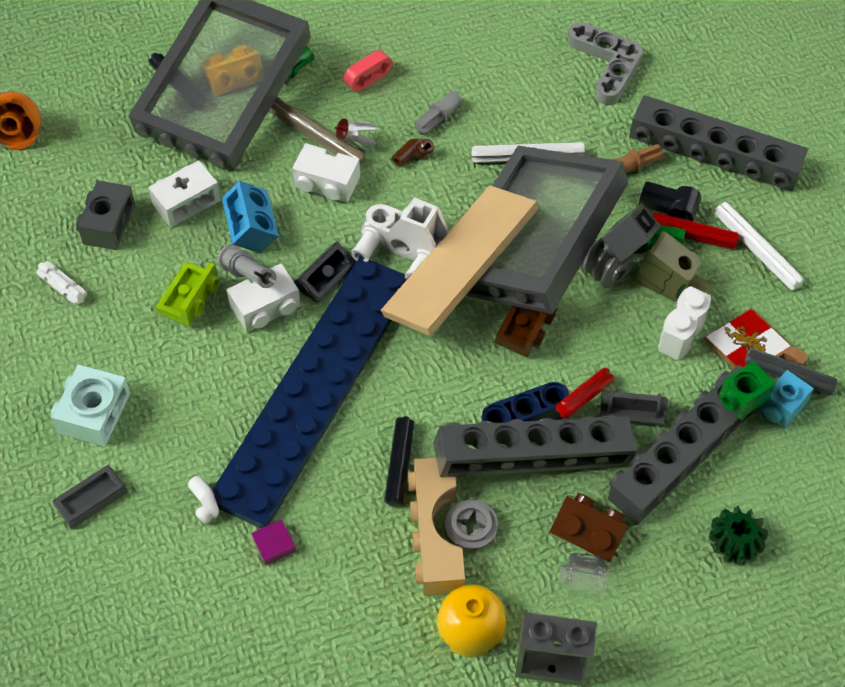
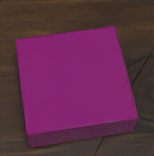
M282 519L251 533L265 566L296 552V547Z

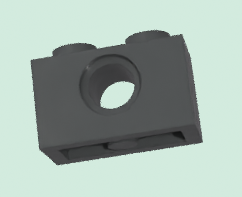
M96 181L93 191H89L87 194L85 210L83 214H79L76 221V230L80 233L83 244L112 250L118 249L135 207L131 186Z
M641 202L616 222L602 237L605 242L604 247L612 257H617L622 262L647 243L661 225Z

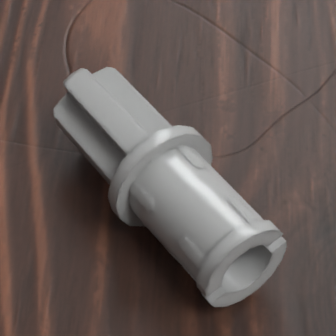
M450 91L438 103H432L429 111L415 122L414 126L417 128V132L428 134L440 122L445 123L448 120V116L458 107L462 106L463 100L461 96L455 91Z

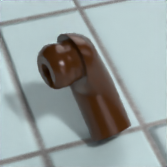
M410 139L392 156V161L396 166L402 167L410 158H426L432 154L434 143L430 139Z

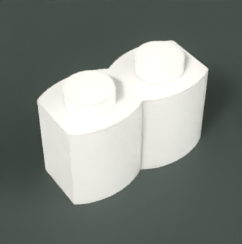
M691 286L681 293L676 309L665 319L658 345L659 352L676 360L682 359L689 352L694 336L703 328L711 302V295Z

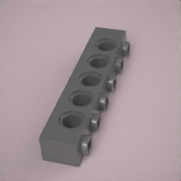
M646 95L643 96L634 114L629 135L630 138L651 145L659 144L661 148L667 151L675 152L793 191L809 149Z
M737 365L730 373L727 371L723 372L716 380L715 387L710 392L707 390L703 391L695 400V406L689 412L683 410L673 422L674 426L668 432L665 429L662 430L653 440V446L649 450L638 452L631 461L632 466L625 472L622 470L618 471L610 480L609 485L611 488L608 500L637 525L758 409L756 408L742 419H739L733 411L727 410L721 402L719 394L724 380L742 368L740 365ZM702 419L710 420L712 423H706ZM681 439H687V440L691 441L692 443H691V444L685 443V442H683ZM659 459L669 460L671 464L662 463ZM644 479L647 480L650 484L644 485L639 483L637 480Z
M614 415L588 419L579 416L567 420L544 418L539 421L526 422L516 419L505 423L482 421L477 424L464 425L453 422L439 426L433 442L440 477L628 467L638 451L629 417H616ZM467 445H471V446L475 447L476 449H472V448L468 447Z

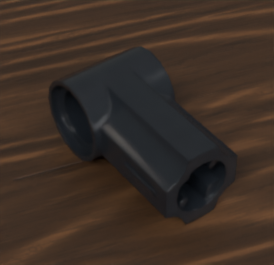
M646 181L639 204L642 202L646 208L668 214L669 216L693 221L702 198L700 192L690 186H681L676 190Z

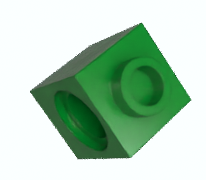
M753 360L724 380L719 397L727 410L733 411L739 419H742L770 399L776 383Z

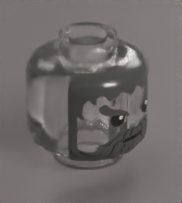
M572 553L568 557L567 564L560 563L558 583L565 584V592L568 596L597 599L601 592H607L609 565H604L601 556Z

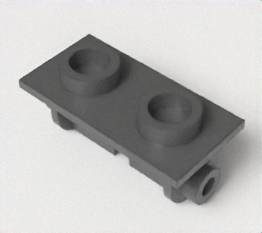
M609 389V391L602 390L600 418L606 415H614L616 417H629L632 423L664 426L668 398L660 393L656 396L616 392L613 389Z

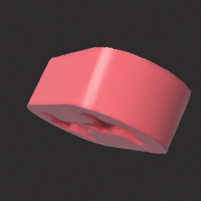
M377 50L349 67L344 74V83L353 91L359 92L384 77L390 71L393 61L382 50Z

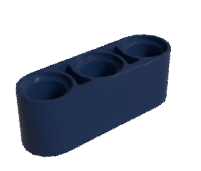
M559 382L546 383L486 406L482 411L481 422L505 423L516 419L526 422L539 421L544 418L562 420L560 412L556 411L557 404H551L548 401L560 402L569 395V391L565 385ZM521 411H527V412H529L530 414H529V415H522V414H520L519 412H521Z

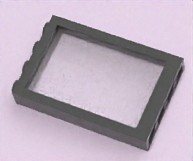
M199 0L130 112L129 119L133 130L143 138H154L168 148H179L193 158L201 157L208 160L215 167L221 169L226 167L234 171L311 38L308 21L252 0Z
M518 145L492 186L536 200L539 209L466 296L553 314L628 184L623 161Z

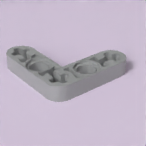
M586 23L572 24L569 27L567 37L570 47L609 62L597 82L596 100L604 105L617 103L640 65L643 53L642 46L635 41ZM601 42L609 43L611 47L601 48L598 44ZM619 69L623 70L626 74L617 76L612 71ZM610 84L613 85V90L607 92V90L610 87Z

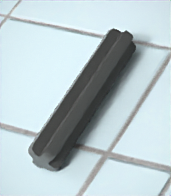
M750 348L746 354V365L754 360L766 373L781 377L788 370L813 387V390L826 395H831L836 389L837 379L835 377L755 348Z

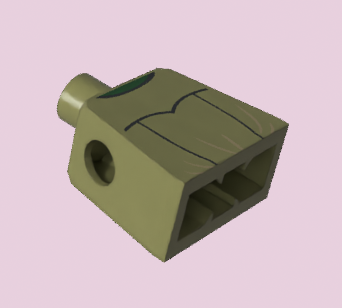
M665 231L662 232L649 251L633 280L672 301H678L681 293L690 286L705 293L710 283L695 275L702 260Z

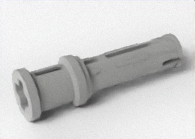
M233 244L226 245L219 251L218 263L224 270L230 271L236 277H247L262 288H270L274 285L273 282L269 281V278L276 281L275 272L254 261L253 256L249 252Z

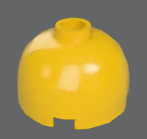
M476 584L462 585L452 590L442 601L437 616L438 632L441 639L443 638L454 653L466 657H478L489 653V650L493 649L497 644L499 645L503 640L507 625L505 608L498 595L489 588Z

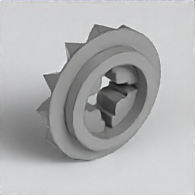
M464 500L455 504L448 511L445 518V533L451 539L453 545L461 546L464 551L467 549H477L479 551L483 546L491 544L498 531V519L495 512L490 506L478 500ZM475 516L476 526L480 529L475 528L473 533L467 535V528L462 524H469L472 517Z

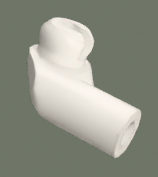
M200 476L193 477L189 481L188 487L202 504L195 514L204 524H208L213 518H217L219 508L209 485Z

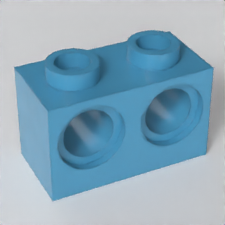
M238 181L222 197L233 245L262 253L279 237L267 190Z

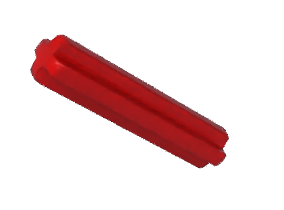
M654 213L653 215L660 225L685 229V238L729 249H735L737 246L739 233L661 213Z
M602 368L556 405V411L560 412L561 417H570L614 381V375L610 374V369Z

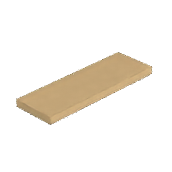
M489 185L381 309L383 316L432 336L538 211L537 201Z

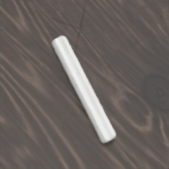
M582 142L472 147V161L474 163L508 162L518 145L585 155V146Z
M724 202L716 208V216L731 231L739 233V239L790 290L794 291L803 284L804 277L728 202Z

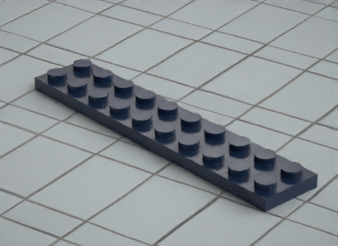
M362 256L358 258L212 489L219 510L260 529L270 525L391 324L392 320L384 317L381 309L407 280L405 279V274L371 260L364 262L365 258Z

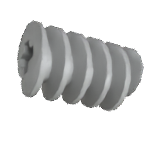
M601 238L597 242L594 241L580 267L583 266L586 273H592V277L596 281H601L605 288H610L625 278L633 267L634 262L632 259H629L623 264L617 257H612L604 249L605 242Z

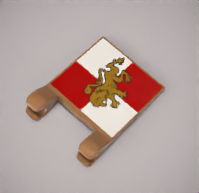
M753 308L748 309L704 337V341L733 369L737 365H740L742 368L746 366L745 357L750 348H755L780 358L784 357L785 360L805 367L804 363L808 360L805 352L794 348Z

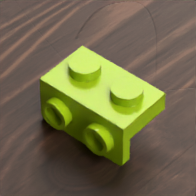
M185 261L156 305L157 314L190 327L195 317H199L202 314L205 301L209 295L214 294L219 286L220 278L217 274L216 264L209 262L204 269Z

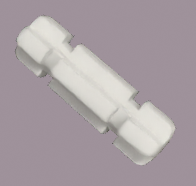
M46 261L38 265L37 275L61 295L66 296V299L72 304L78 305L85 301L86 290L77 285L62 271L57 270V267L52 263Z

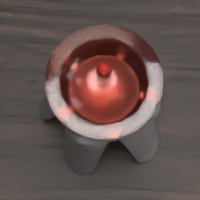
M343 118L335 127L336 137L339 141L351 142L366 151L365 148L354 141L369 146H375L376 142L358 133L357 130H376L378 126L369 124L370 122H354L353 120Z

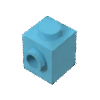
M786 370L776 382L770 399L760 406L759 411L769 421L777 423L786 429L807 405L814 388Z

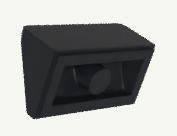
M336 241L293 282L300 292L313 301L318 302L353 268L356 261Z

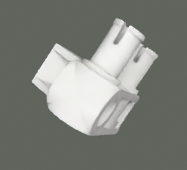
M415 197L403 211L388 205L377 204L367 210L366 221L361 227L362 237L355 248L352 249L351 255L356 261L362 256L365 258L363 261L368 262L378 246L414 261L405 273V279H408L446 236L449 229L439 207Z

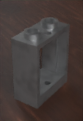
M524 612L515 677L585 687L594 658L597 622ZM553 642H561L562 645L553 644ZM550 666L556 669L554 673L548 671Z

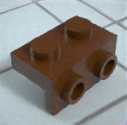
M511 306L495 337L494 343L528 358L533 347L536 349L540 348L546 334L542 329L545 323L551 325L558 308L554 310L553 314Z
M579 492L576 497L572 495L566 496L550 529V533L594 555L601 556L608 562H612L625 532L628 531L631 525L624 521L626 515L609 507L605 512L594 506L596 502L594 499Z

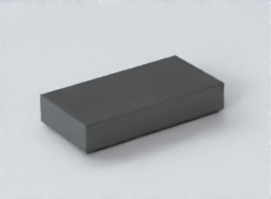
M108 464L52 500V503L72 530L128 493V491Z

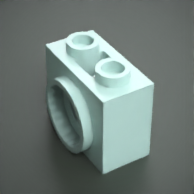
M78 364L73 375H69L65 382L64 393L60 401L55 402L51 411V419L57 433L106 446L130 395L126 378ZM99 404L97 407L90 408L93 405Z

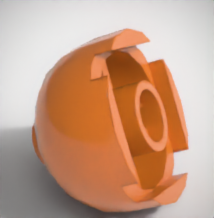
M15 91L0 93V143L10 146L9 150L27 148L34 143L40 132L42 116L37 104L29 96Z

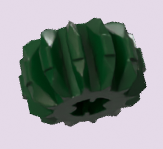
M739 505L734 507L733 512L725 508L721 511L719 517L713 519L709 541L715 542L713 546L714 553L724 552V562L728 561L730 557H734L738 565L743 563L744 558L752 563L758 554L763 553L766 547L765 540L768 536V530L761 528L764 523L763 518H752V509L748 510L745 514L742 513Z

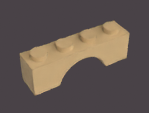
M436 458L414 459V472H408L409 492L415 491L416 501L410 502L411 522L418 521V532H412L413 552H420L421 563H415L416 584L423 585V596L449 594L452 590L465 585L462 547L445 541L437 533L433 521L443 507L456 501V477H440Z

